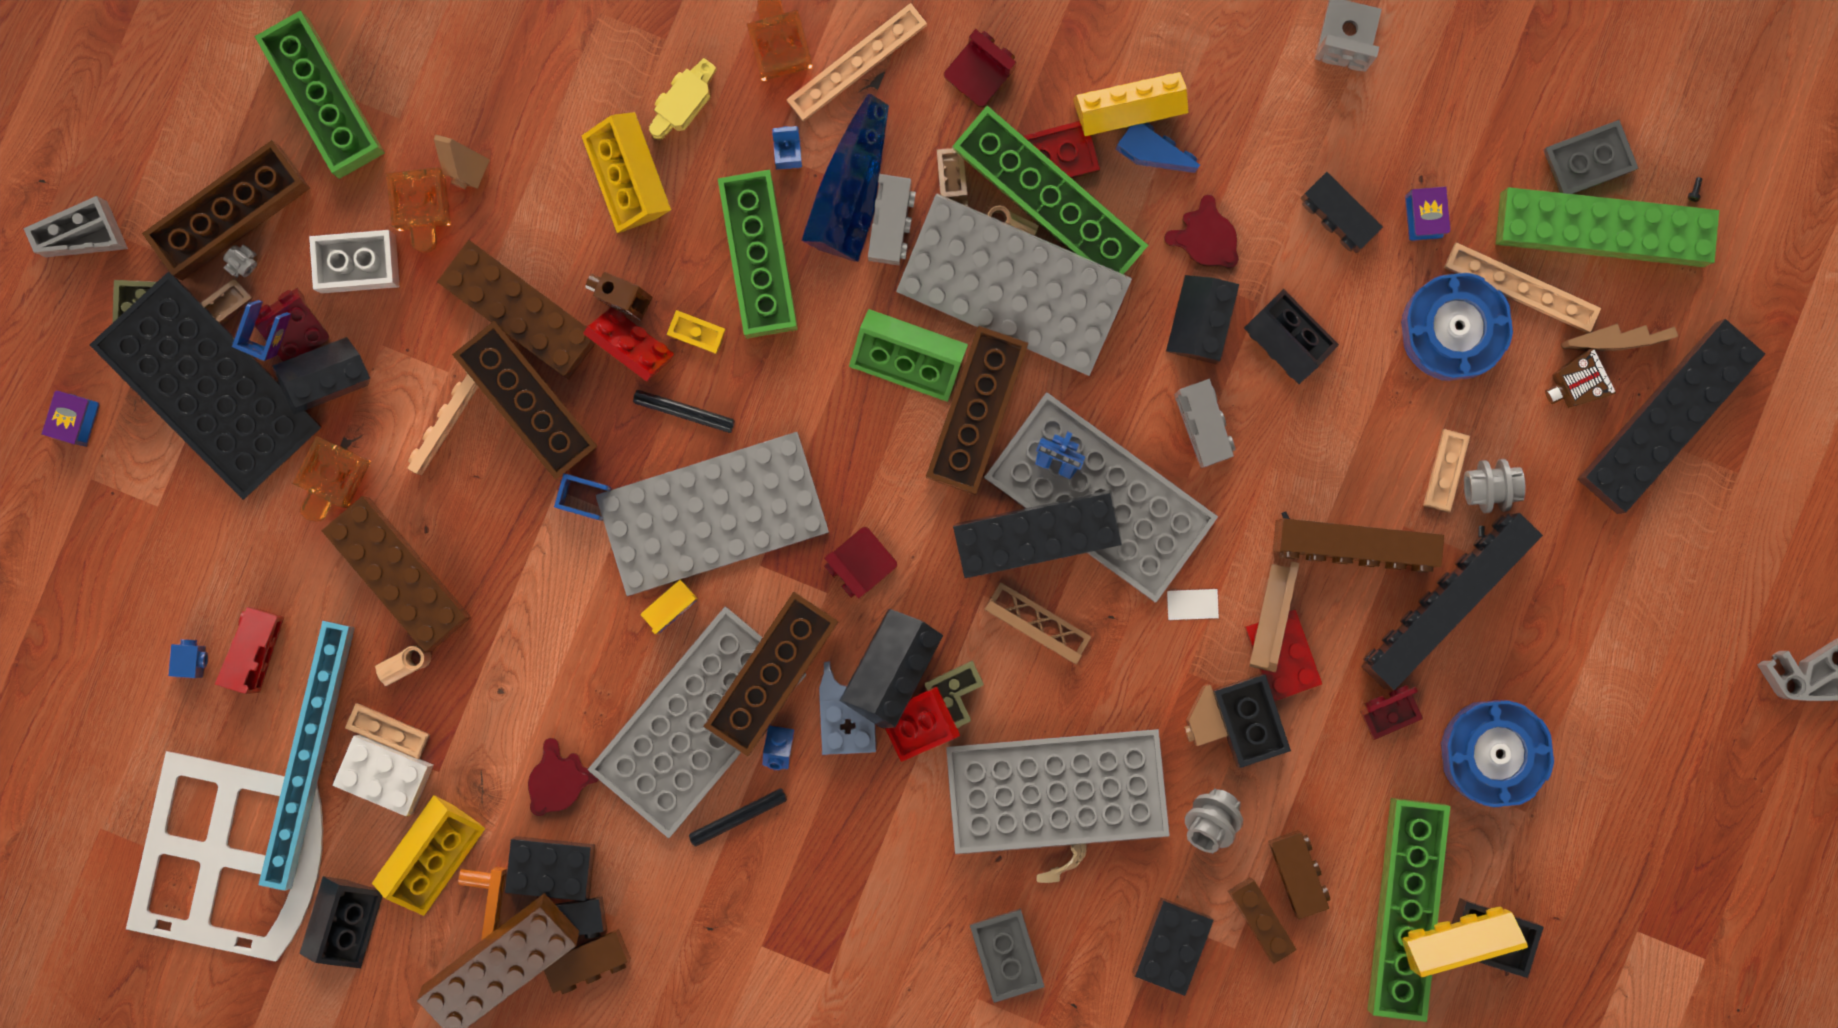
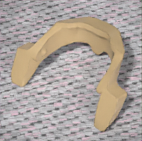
M1086 844L1071 845L1072 859L1062 867L1051 868L1049 872L1038 874L1037 882H1059L1061 873L1076 868L1086 855Z

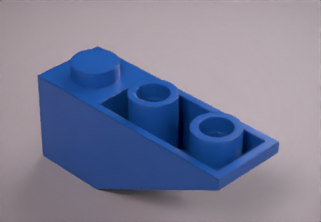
M1148 122L1130 126L1115 149L1136 165L1196 173L1200 166L1197 163L1198 159L1192 153L1180 151L1175 147L1176 143L1171 138L1165 135L1163 137L1159 136L1154 132L1155 128Z

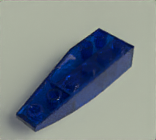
M868 94L833 154L818 189L801 240L820 251L854 262L859 261L875 212L889 109L887 103L872 94Z

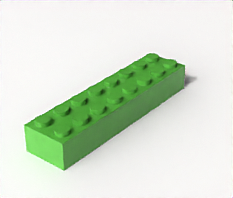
M989 106L985 107L952 146V149L1069 251L1124 274L1149 246Z
M1508 187L1500 193L1495 245L1706 267L1715 263L1720 210Z
M1399 798L1390 799L1367 1011L1373 1016L1427 1022L1432 975L1420 977L1410 969L1402 938L1408 937V932L1416 929H1424V931L1435 929L1434 925L1438 924L1450 806Z

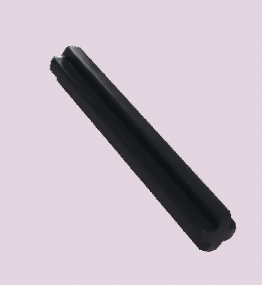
M636 390L633 397L635 404L728 433H731L734 429L735 420L642 390Z
M780 788L690 833L689 839L692 845L697 847L786 802L787 796L783 789Z

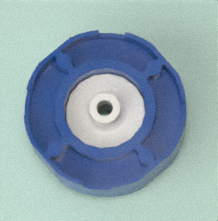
M1471 273L1442 275L1434 278L1413 294L1404 309L1401 319L1404 349L1411 361L1427 375L1444 381L1474 378L1487 372L1496 365L1505 351L1508 350L1513 336L1510 305L1500 290H1496L1491 284L1486 282L1485 278Z
M1507 700L1474 702L1461 709L1451 719L1442 736L1443 769L1447 779L1461 795L1476 803L1489 807L1521 805L1535 797L1538 790L1551 776L1554 756L1549 729L1541 718H1538L1522 704Z

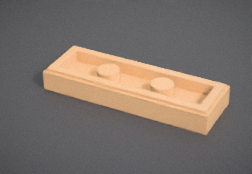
M1443 429L1423 506L1448 513L1451 512L1470 439L1469 435Z
M358 703L355 704L345 727L348 730L416 759H420L430 736L429 733Z

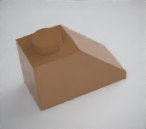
M435 135L434 143L442 173L452 178L451 184L466 189L467 186L478 189L490 159L453 139Z
M1208 684L1204 685L1186 719L1188 726L1184 727L1188 741H1193L1196 746L1228 736L1212 687Z

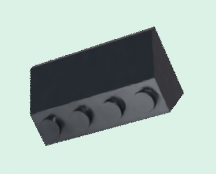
M888 609L839 701L880 728H895L943 635L921 620Z

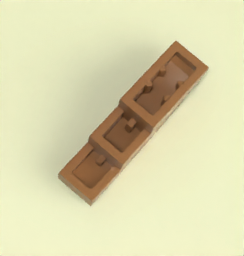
M952 148L937 150L940 195L968 207L964 159Z
M233 279L201 304L224 326L252 300V297Z
M1618 324L1567 340L1561 343L1562 349L1587 351L1592 348L1595 351H1619L1668 341L1678 337L1676 328L1672 327L1650 335L1646 325L1621 333Z

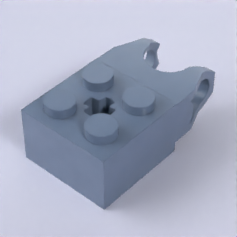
M830 661L824 662V675L819 687L822 755L876 752L875 724L839 701L847 686L839 684L834 679ZM846 719H851V723L856 725V728H853L851 733H845V729L842 730L841 724H844Z

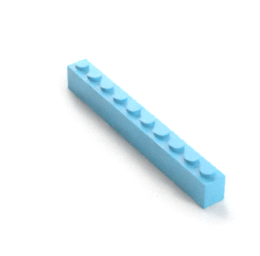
M322 621L260 876L259 885L283 891L292 889L354 627Z

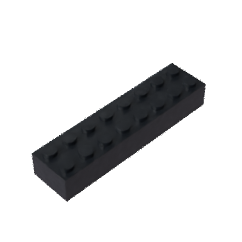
M1727 319L1714 323L1577 480L1616 514L1626 513L1765 356V353Z
M1521 513L1501 515L1491 525L1494 529L1488 535L1483 534L1474 542L1473 546L1475 549L1469 554H1463L1455 562L1457 568L1451 573L1446 572L1437 581L1439 586L1432 593L1428 591L1418 601L1421 605L1414 612L1410 610L1401 618L1400 622L1402 625L1395 631L1393 629L1390 630L1382 638L1384 644L1377 650L1373 648L1363 658L1365 663L1361 667L1381 687L1395 690L1543 536Z

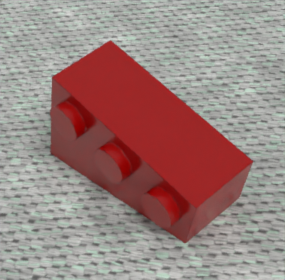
M247 607L246 611H243L240 615L238 630L232 640L215 685L243 694L260 693L284 616L255 607Z

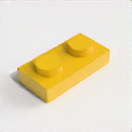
M676 310L667 336L717 354L726 329Z

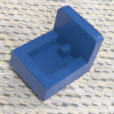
M798 126L773 128L776 170L801 168V143Z
M769 726L763 750V766L773 770L789 768L794 729Z

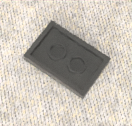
M1620 120L1543 149L1560 193L1575 194L1639 169Z
M1021 908L970 924L994 1003L1045 987Z

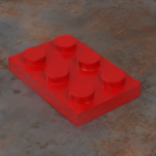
M1080 121L1023 135L1025 139L1070 178L1100 171L1091 135H1084Z
M613 307L589 324L583 333L645 381H648L666 366L674 356V353L665 344L658 342L642 327L634 324L622 312Z
M1296 609L1290 610L1288 614L1276 672L1260 669L1261 674L1266 675L1274 702L1322 685ZM1259 622L1244 627L1252 650Z
M937 687L911 698L896 727L885 728L901 762L960 736Z

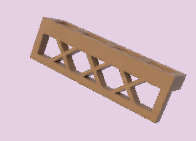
M1291 562L1290 568L1275 564L1271 565L1249 667L1276 672L1299 563Z
M1001 582L984 609L1076 665L1091 639V636ZM1002 590L1012 595L1014 607L1004 609L995 603ZM1016 598L1025 604L1017 605ZM1026 606L1034 608L1037 620L1031 622L1022 620L1018 608ZM1015 609L1017 616L1009 611ZM1039 612L1047 616V618L1040 619ZM1054 620L1058 624L1060 634L1047 635L1043 631L1041 622ZM1038 623L1039 629L1032 626L1031 624ZM1062 626L1070 631L1063 633ZM1075 633L1084 638L1077 651L1066 646L1065 635ZM1061 637L1062 643L1054 638Z

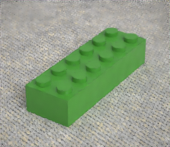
M301 10L254 36L333 175L340 179L385 154L311 21Z
M764 170L718 178L744 336L748 339L798 330L771 171Z

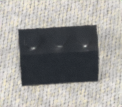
M1185 275L1166 352L1217 365L1221 360L1240 284L1212 277Z
M1285 289L1276 295L1244 327L1249 336L1254 341H1257L1270 358L1275 360L1286 371L1287 375L1298 384L1315 371L1339 345Z
M347 337L272 366L293 415L369 385L371 379L360 354Z
M323 876L299 954L318 964L361 969L383 897L376 888L346 879Z

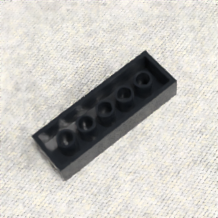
M1111 490L964 521L953 526L964 578L1120 546L1123 542Z

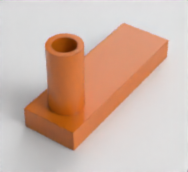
M495 867L491 869V873L466 869L460 870L459 885L488 889L481 941L498 929L507 868Z

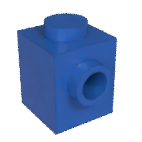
M181 639L180 644H171L168 676L203 678L204 668L208 664V653L205 652L206 646L197 645V640Z

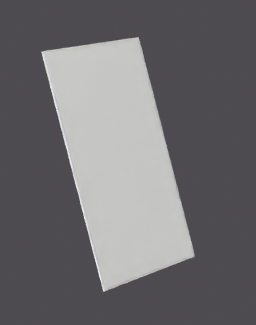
M1217 589L1167 591L1168 620L1219 618Z

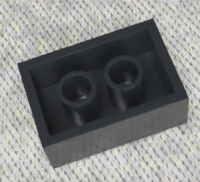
M1259 674L1213 690L1228 734L1226 738L1237 767L1242 768L1291 751L1265 674Z
M519 836L512 838L505 893L541 896L545 893L550 898L586 901L590 898L595 844Z
M1160 897L1132 971L1134 976L1186 996L1214 920L1208 915Z
M1459 898L1452 924L1461 922L1460 918L1466 915L1476 914L1477 917L1486 915V910L1491 908ZM1514 916L1528 948L1482 960L1479 963L1528 978L1544 926Z

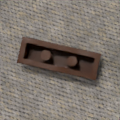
M1297 830L1269 840L1268 843L1295 917L1300 920L1329 909L1327 901H1330L1331 898L1327 887L1320 884L1318 876L1322 874L1318 862L1311 859L1309 851L1312 850V845L1307 835L1303 836L1302 832Z
M1249 877L1228 890L1242 916L1273 964L1297 950L1255 880Z
M617 929L574 947L547 967L544 972L552 992L561 991L562 994L575 990L577 988L576 984L585 980L589 984L602 978L601 973L610 970L611 974L625 969V963L631 957L620 930Z

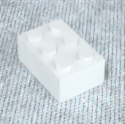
M390 230L309 236L313 289L317 292L334 293L400 287L396 235Z
M355 735L351 740L332 786L404 816H409L415 811L434 765L365 736Z

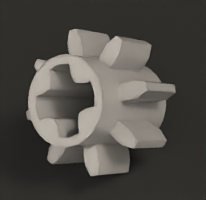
M234 245L223 257V260L227 263L224 269L236 278L240 274L243 277H247L257 266V262L253 259L256 253L245 245H242L241 248Z

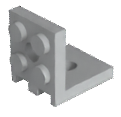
M1329 0L1315 60L1320 61L1322 59L1324 63L1343 67L1348 65V68L1352 70L1366 72L1378 55L1379 46H1375L1373 43L1382 9L1347 0ZM1352 23L1356 27V34L1352 36L1346 35L1342 29L1343 24Z

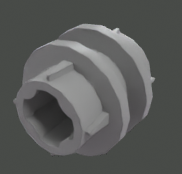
M1506 459L1497 460L1495 469H1491L1487 460L1479 461L1477 470L1465 472L1464 493L1467 504H1479L1483 513L1492 512L1494 503H1498L1502 512H1507L1511 510L1512 502L1524 501L1526 486L1523 470L1521 467L1510 468Z
M1216 788L1209 794L1199 795L1193 802V808L1185 816V825L1188 829L1187 840L1199 850L1212 854L1219 848L1229 847L1235 840V834L1243 825V817L1240 813L1241 802L1232 794Z

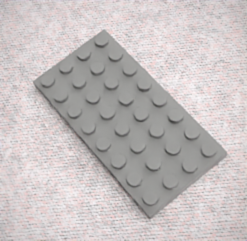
M936 194L896 292L976 327L981 326L1028 342L1027 349L1090 376L1132 278Z
M1047 392L984 477L1025 508L1111 490L1123 541L1122 545L1087 553L1155 603L1218 518L1217 515ZM1067 431L1072 433L1070 441L1079 444L1075 452L1084 455L1085 459L1081 469H1077L1071 479L1058 474L1063 462L1054 458L1049 469L1035 464L1038 454L1036 449L1041 437L1052 442L1055 434L1065 438Z
M798 432L596 495L627 596L829 533Z
M726 606L588 769V771L667 838L673 835L741 754L739 750L703 727L763 638ZM806 673L803 675V677L801 678V680L799 681V683H800V682L804 679V677L807 675Z
M1159 729L946 747L955 855L1170 836Z

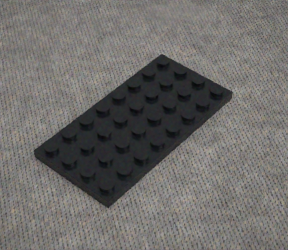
M167 272L89 345L244 500L317 433L322 426L306 410L293 415L279 382L252 355L233 348L232 345L235 337L171 272Z

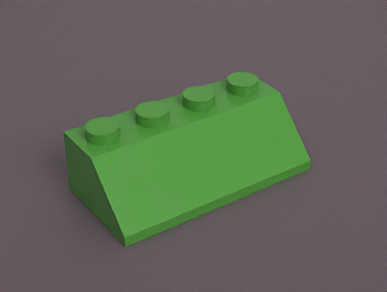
M868 309L858 333L849 367L948 402L968 344Z

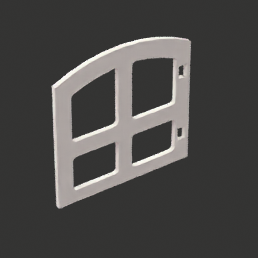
M166 751L126 929L278 961L304 920L319 877L323 850V816L318 784L293 886L277 920L266 937L212 926L210 922L223 867L261 874L266 856L234 849L228 845L239 792L241 789H248L280 796L285 776ZM181 775L215 782L218 785L205 842L173 836L167 833V825L177 781ZM162 854L196 860L200 863L193 902L187 920L151 913L149 910ZM158 920L171 922V931L156 928ZM238 937L252 940L251 948L237 946Z

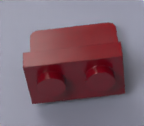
M975 29L969 36L968 44L945 70L944 78L978 107H984L1014 72L1016 61L1014 60L1015 56L1008 49L1003 47L1001 50L994 44L995 40L985 31L980 33Z
M298 287L293 291L287 290L278 297V301L272 305L262 306L255 323L256 329L267 341L275 317L286 312L291 314L277 353L282 361L312 351L329 339L328 332L308 308L304 295Z
M868 527L859 529L834 552L832 551L824 557L828 562L824 565L828 572L834 578L839 575L845 582L841 587L851 598L856 595L858 599L863 597L897 567V561Z
M1405 685L1390 692L1391 698L1387 700L1382 695L1364 703L1366 709L1361 710L1360 713L1373 740L1423 719L1412 695L1418 692L1416 687L1409 689L1408 685Z

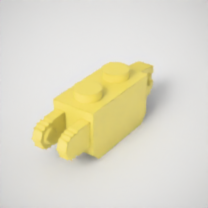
M705 58L692 70L686 69L683 74L679 72L672 80V87L668 93H662L656 100L654 111L657 116L649 126V131L654 139L663 140L672 128L677 131L685 130L711 98L708 85L717 69Z

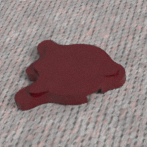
M1212 195L1203 196L1198 210L1187 212L1183 215L1182 220L1186 224L1185 230H1170L1164 236V242L1167 245L1184 249L1192 260L1202 266H1223L1230 269L1235 267L1239 261L1236 251L1237 234L1235 228L1228 219L1218 212L1215 198Z
M548 738L544 741L542 760L534 767L528 780V791L531 799L530 810L536 816L568 808L578 799L584 787L599 781L597 777L588 771L589 768L582 765L577 753H571L567 758H562L559 742L555 738Z

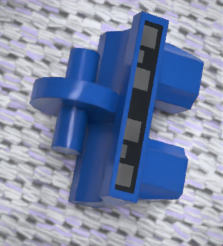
M1067 431L1065 438L1055 434L1052 442L1041 437L1036 449L1038 454L1035 464L1049 469L1054 458L1063 462L1058 474L1071 479L1077 469H1081L1085 456L1075 452L1079 444L1070 441L1072 433Z

